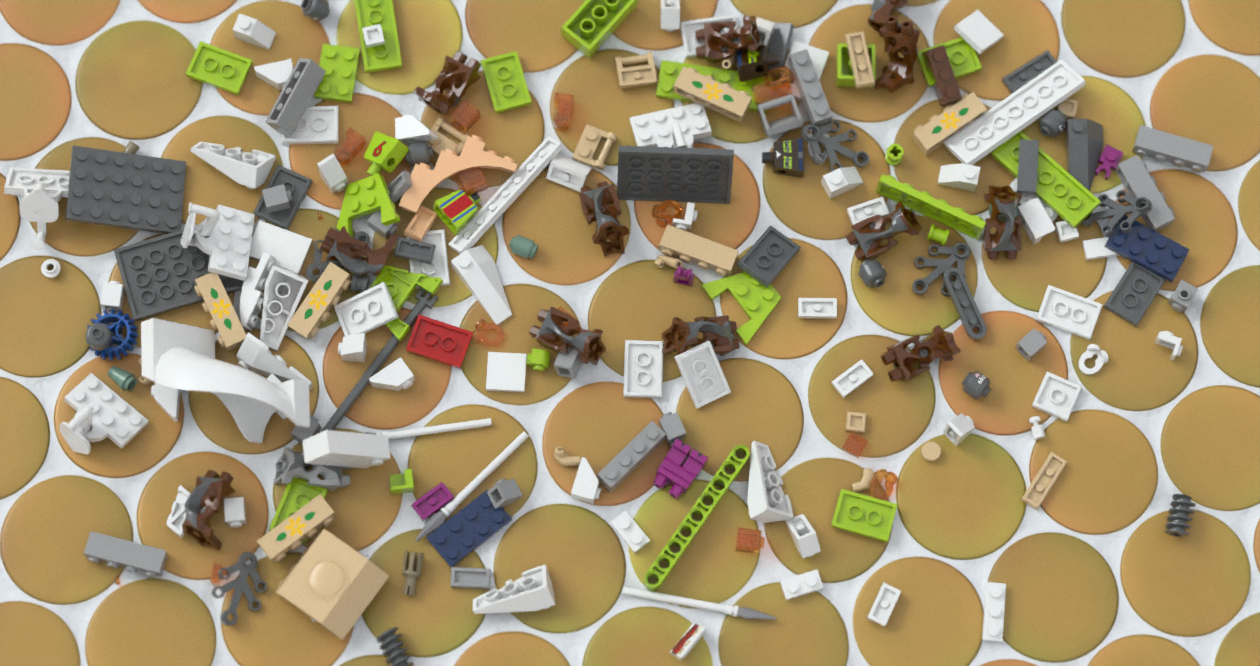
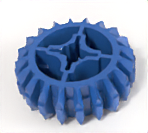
M111 309L110 314H108L104 310L103 316L97 313L98 319H91L92 324L102 323L104 325L115 322L113 325L107 326L111 334L115 333L116 337L112 336V342L109 347L113 344H118L119 346L114 348L108 347L100 351L89 348L91 351H95L96 356L101 355L103 360L107 356H109L110 361H113L114 356L120 360V354L123 353L125 357L128 356L126 350L133 351L131 345H137V341L134 338L138 337V333L135 332L138 328L136 325H133L135 322L133 319H129L127 313L123 315V312L119 310L116 314L115 310ZM124 326L127 328L125 340L120 336Z

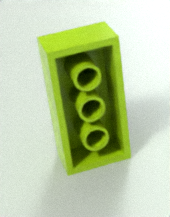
M586 0L561 27V36L590 58L637 7L638 0Z

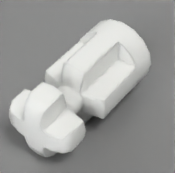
M1039 416L1029 419V423L1034 425L1031 427L1034 440L1045 438L1042 425H1038V422L1041 421Z

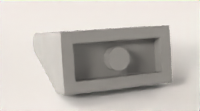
M793 94L757 105L763 132L768 137L803 126ZM791 103L793 115L767 122L764 110Z

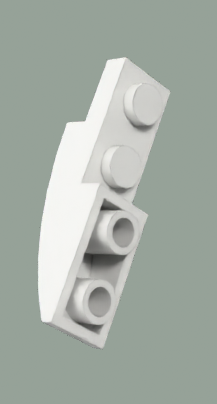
M266 252L263 253L256 269L249 266L247 278L242 286L240 296L241 325L250 331L256 326L259 313L263 309L264 294L262 290L265 289L266 279L272 266H276L277 259Z

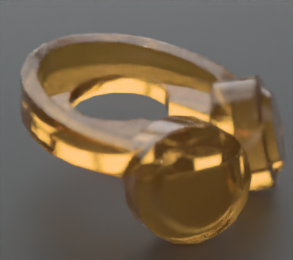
M781 66L780 68L770 70L769 75L764 76V81L768 86H780L786 82L788 84L794 83L795 77L788 67ZM784 75L778 81L773 82L770 80L773 76Z
M666 200L660 205H654L652 208V217L657 218L656 223L662 228L672 223L673 218L679 219L682 214V206L675 200ZM667 207H673L676 211V214L673 216L669 214L666 216L662 215Z
M485 319L477 322L476 330L473 333L477 343L481 342L486 346H497L503 341L504 332L497 324L487 323ZM495 330L498 333V337L495 340H490L487 335L481 334V332Z
M880 469L874 473L875 477L871 481L870 492L873 498L886 500L892 494L893 484L898 481V477L893 472ZM884 478L886 492L884 494H880L877 490V486L880 483H882V479Z

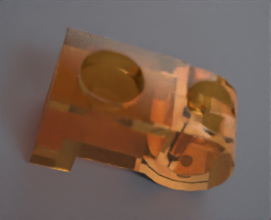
M555 92L554 105L558 106V110L553 117L554 128L557 131L564 132L570 126L574 95Z
M351 127L346 131V141L334 150V155L340 166L348 165L366 144L365 137Z

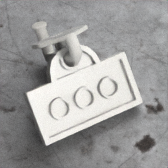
M698 103L630 117V124L637 146L693 148V139L712 135L705 108Z
M10 168L4 186V194H11L13 196L24 195L19 204L20 216L26 221L37 222L38 235L33 246L36 250H42L45 246L44 242L47 234L46 222H54L58 219V202L62 197H67L70 171Z
M190 202L189 216L181 238L182 247L187 249L188 245L197 246L202 252L210 255L209 272L245 281L248 272L255 214L219 204L215 210ZM196 213L207 216L199 225H195Z
M90 373L64 397V401L77 412L69 423L62 422L60 424L59 431L74 452L88 455L91 450V445L88 441L97 442L108 437L122 449L148 425L149 420L95 375Z

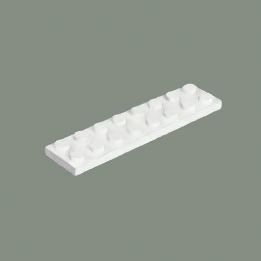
M1061 59L944 141V145L963 164L973 165L1084 87L1086 82Z

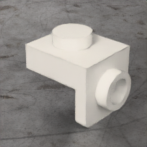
M687 203L684 220L673 218V227L684 231H691L692 221H696L698 210H694L695 203Z
M1160 331L1158 333L1155 344L1172 349L1170 360L1180 356L1183 348L1180 345L1182 338L1174 336L1169 331Z

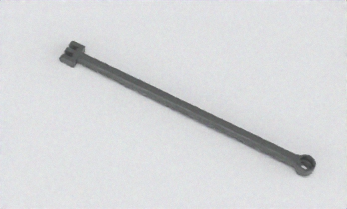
M421 288L415 296V299L418 300L417 304L403 322L411 327L427 306L432 309L439 297L435 295L430 301L429 299L432 294L428 292L423 296L425 290ZM394 334L321 432L335 429L368 385L369 378L377 373L400 341ZM311 464L305 465L304 469H309Z

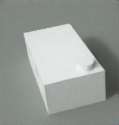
M325 430L302 441L304 460L307 464L367 469L371 466L382 465L383 461L390 459L388 436Z

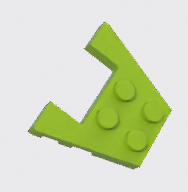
M378 173L347 184L336 229L341 230L345 226L347 232L353 238L352 220L381 210V223L388 226L400 221L382 175Z
M385 265L370 288L385 282L398 313L417 286L434 295L443 283V280L439 277L434 278L426 274H416L408 270ZM398 318L386 323L387 327L400 342L410 329L408 324Z
M745 272L702 285V289L711 301L728 290L750 318L747 323L736 329V334L745 346L781 300V296L772 284L766 288Z

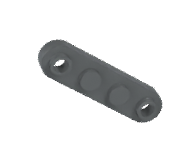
M957 268L948 269L943 275V282L968 337L973 340H979L985 336L987 331L983 318L962 272ZM950 276H954V277H955V281H954V282L950 281V279H949ZM973 328L978 329V334L973 332Z

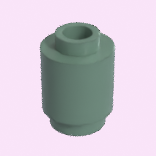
M517 235L516 238L512 237L509 247L512 248V253L526 259H533L539 246L535 244V241L521 235Z

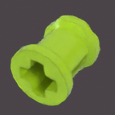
M891 144L887 148L885 155L886 162L893 166L898 165L902 160L903 148L899 144Z
M932 224L926 240L932 239L945 246L950 230H943Z

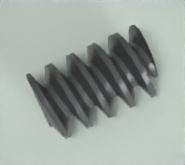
M1173 494V501L1170 503L1172 508L1169 509L1170 515L1167 517L1168 523L1165 525L1167 530L1164 532L1177 537L1189 536V533L1184 531V529L1191 528L1190 525L1186 524V522L1192 521L1188 514H1194V511L1189 509V507H1195L1196 504L1191 502L1192 498L1187 495Z
M398 627L383 632L377 638V642L382 643L380 649L385 650L383 656L388 657L386 659L387 664H392L390 666H412L414 664L413 662L407 663V660L411 658L410 655L404 656L408 649L401 648V646L405 642L397 640L402 636L401 634L394 633L399 629Z

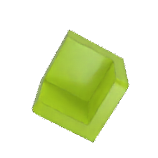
M405 469L403 474L389 476L391 495L415 492L412 469Z

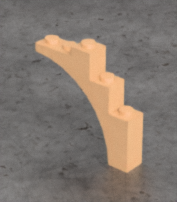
M472 135V137L468 136L460 157L456 156V152L446 149V151L441 150L434 170H431L430 166L424 163L415 164L410 176L412 186L403 194L398 208L416 214L427 195L442 181L457 173L481 168L499 169L514 173L518 164L514 163L515 160L504 156L503 159L497 156L498 153L489 149L484 151L485 143L482 142V138Z

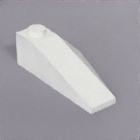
M199 142L191 147V152L249 189H256L265 183L276 159V155L260 150H252V153L243 152L240 147L224 149L223 145Z
M483 245L468 249L451 260L453 270L496 326L512 316L494 259Z
M275 265L272 266L265 282L260 341L268 347L278 350L288 328L287 324L292 319L308 283V278Z
M250 333L246 335L236 355L239 361L238 364L242 368L247 370L249 368L255 373L268 377L273 373L283 382L292 379L308 381L309 390L313 388L312 382L294 367H286L287 363L279 355L273 356L267 345Z
M755 440L751 445L747 499L750 519L762 523L791 520L794 518L789 496L783 492L781 485L784 483L782 479L776 475L774 470L776 464L768 445Z
M546 564L521 573L523 577L514 582L511 579L505 582L506 585L499 590L492 589L473 599L474 614L538 611L555 605V593Z

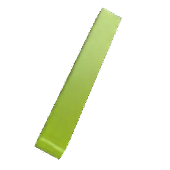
M737 445L731 451L644 577V585L647 590L656 591L661 587L745 467L750 455V451L746 446ZM743 452L746 457L738 459L735 454ZM731 467L735 473L729 475L724 470ZM715 483H721L723 484L724 488L722 490H716L713 485ZM709 498L713 501V504L706 506L703 504V500ZM699 514L702 516V520L694 521L692 516ZM687 529L691 532V535L683 537L681 531ZM677 545L680 547V551L673 553L670 551V547ZM667 561L669 567L662 569L659 567V563ZM656 577L658 583L652 585L648 582V578Z

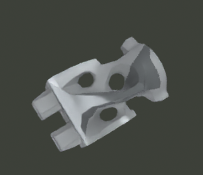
M284 447L282 456L275 463L276 475L273 484H289L292 478L300 477L307 480L308 485L324 487L331 491L350 485V475L342 474V469L348 470L350 467L311 464L312 470L306 471L304 466L307 463L304 460V452H295L289 447ZM317 475H322L324 480L318 479Z

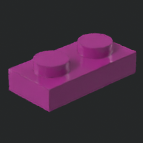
M441 482L414 502L411 507L421 520L425 521L452 501L454 496L444 483Z

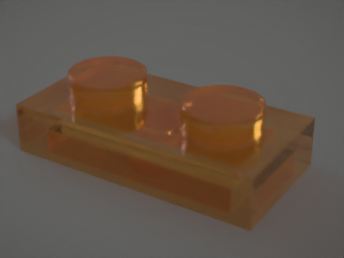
M789 80L753 85L752 87L756 105L792 94Z

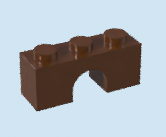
M941 45L922 52L927 70L932 72L936 87L934 90L939 105L961 99L962 96L945 46Z

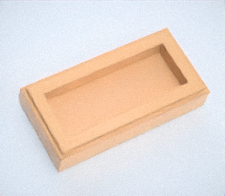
M421 205L405 229L404 235L422 242L438 215L436 212Z

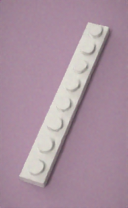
M548 136L450 241L449 246L451 249L459 254L470 249L564 148L562 144Z

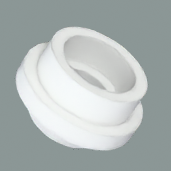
M48 259L43 262L41 271L44 276L54 278L60 273L61 267L58 261ZM53 265V270H47L48 266Z

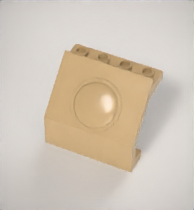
M322 529L321 532L314 536L309 548L303 551L298 563L291 567L289 575L280 582L275 593L294 604L326 627L333 635L343 640L386 582L389 575L333 534Z

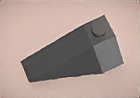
M1068 119L1065 128L1067 172L1090 191L1104 143L1103 126L1089 119Z

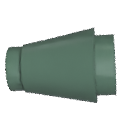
M112 366L108 371V376L122 390L131 391L135 387L137 378H135L134 374L116 366Z

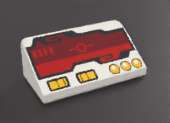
M693 623L670 651L671 655L680 662L683 661L705 634L706 628Z

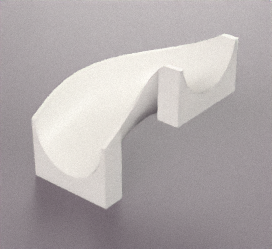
M156 318L141 322L142 375L167 387L205 391L215 394L228 408L239 430L249 442L262 443L265 427L276 410L287 416L297 426L310 427L308 381L292 379L276 385L250 370L215 359L214 330Z

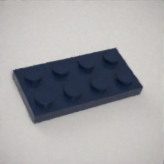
M1125 215L1115 226L1113 235L1109 237L1104 247L1172 283L1190 249L1137 221L1132 224V231L1130 233H1123L1120 223L1127 220L1128 216Z
M488 489L426 537L450 568L458 564L512 521V518L503 507L495 509L487 493Z

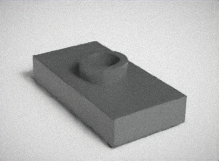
M398 237L394 257L431 265L436 245Z

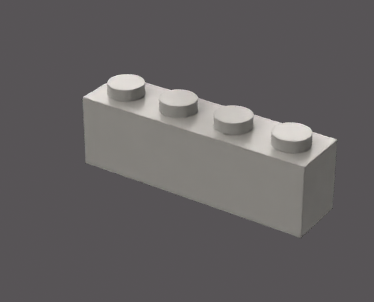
M805 49L789 54L788 65L811 124L817 127L830 124L833 115L808 50Z
M299 58L265 122L279 134L292 135L326 71L312 59Z
M1140 125L1132 152L1141 157H1152L1158 162L1166 161L1173 163L1176 167L1191 168L1194 172H1205L1209 165L1213 145Z
M1137 154L1119 163L1115 172L1130 196L1136 199L1146 197L1151 201V211L1141 216L1147 227L1157 232L1172 225L1175 214L1173 209L1167 206L1162 191L1157 189L1154 177L1147 172L1146 163Z
M651 421L597 474L598 481L612 493L666 440V433Z
M90 531L84 550V555L88 558L89 562L99 564L100 561L105 562L107 566L116 569L118 566L125 567V570L128 572H144L145 576L156 578V576L162 577L168 558L166 550Z

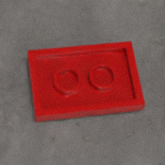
M418 315L406 351L461 369L473 332Z

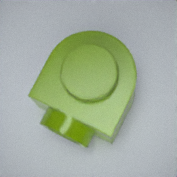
M532 348V353L527 354L526 365H530L535 371L544 372L545 369L549 368L551 352Z

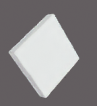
M979 10L963 19L953 28L979 54L1004 36Z
M488 352L486 391L524 393L527 354Z
M1047 371L1031 407L1067 422L1082 386Z

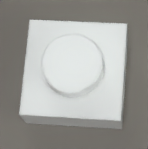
M381 24L362 28L367 48L385 44Z
M1066 221L1055 223L1060 243L1079 238L1077 227L1073 229Z

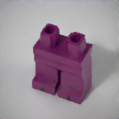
M676 438L672 448L656 472L653 485L662 490L666 483L670 484L673 487L669 491V495L677 500L683 493H687L690 486L707 464L708 457L695 449L691 452L690 446Z

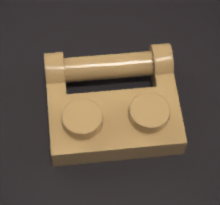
M647 52L646 55L623 58L621 56L615 57L620 89L657 84L652 52ZM648 62V65L635 66L628 68H623L622 66L628 64Z
M440 116L431 129L438 136V139L426 141L428 147L432 146L433 153L438 156L441 150L446 151V149H450L457 153L456 156H460L467 137L471 136L467 133L463 134L446 123L445 119ZM442 128L461 140L458 145L438 131Z
M586 124L573 153L572 160L603 171L605 160L618 136ZM601 139L606 140L598 160H593Z

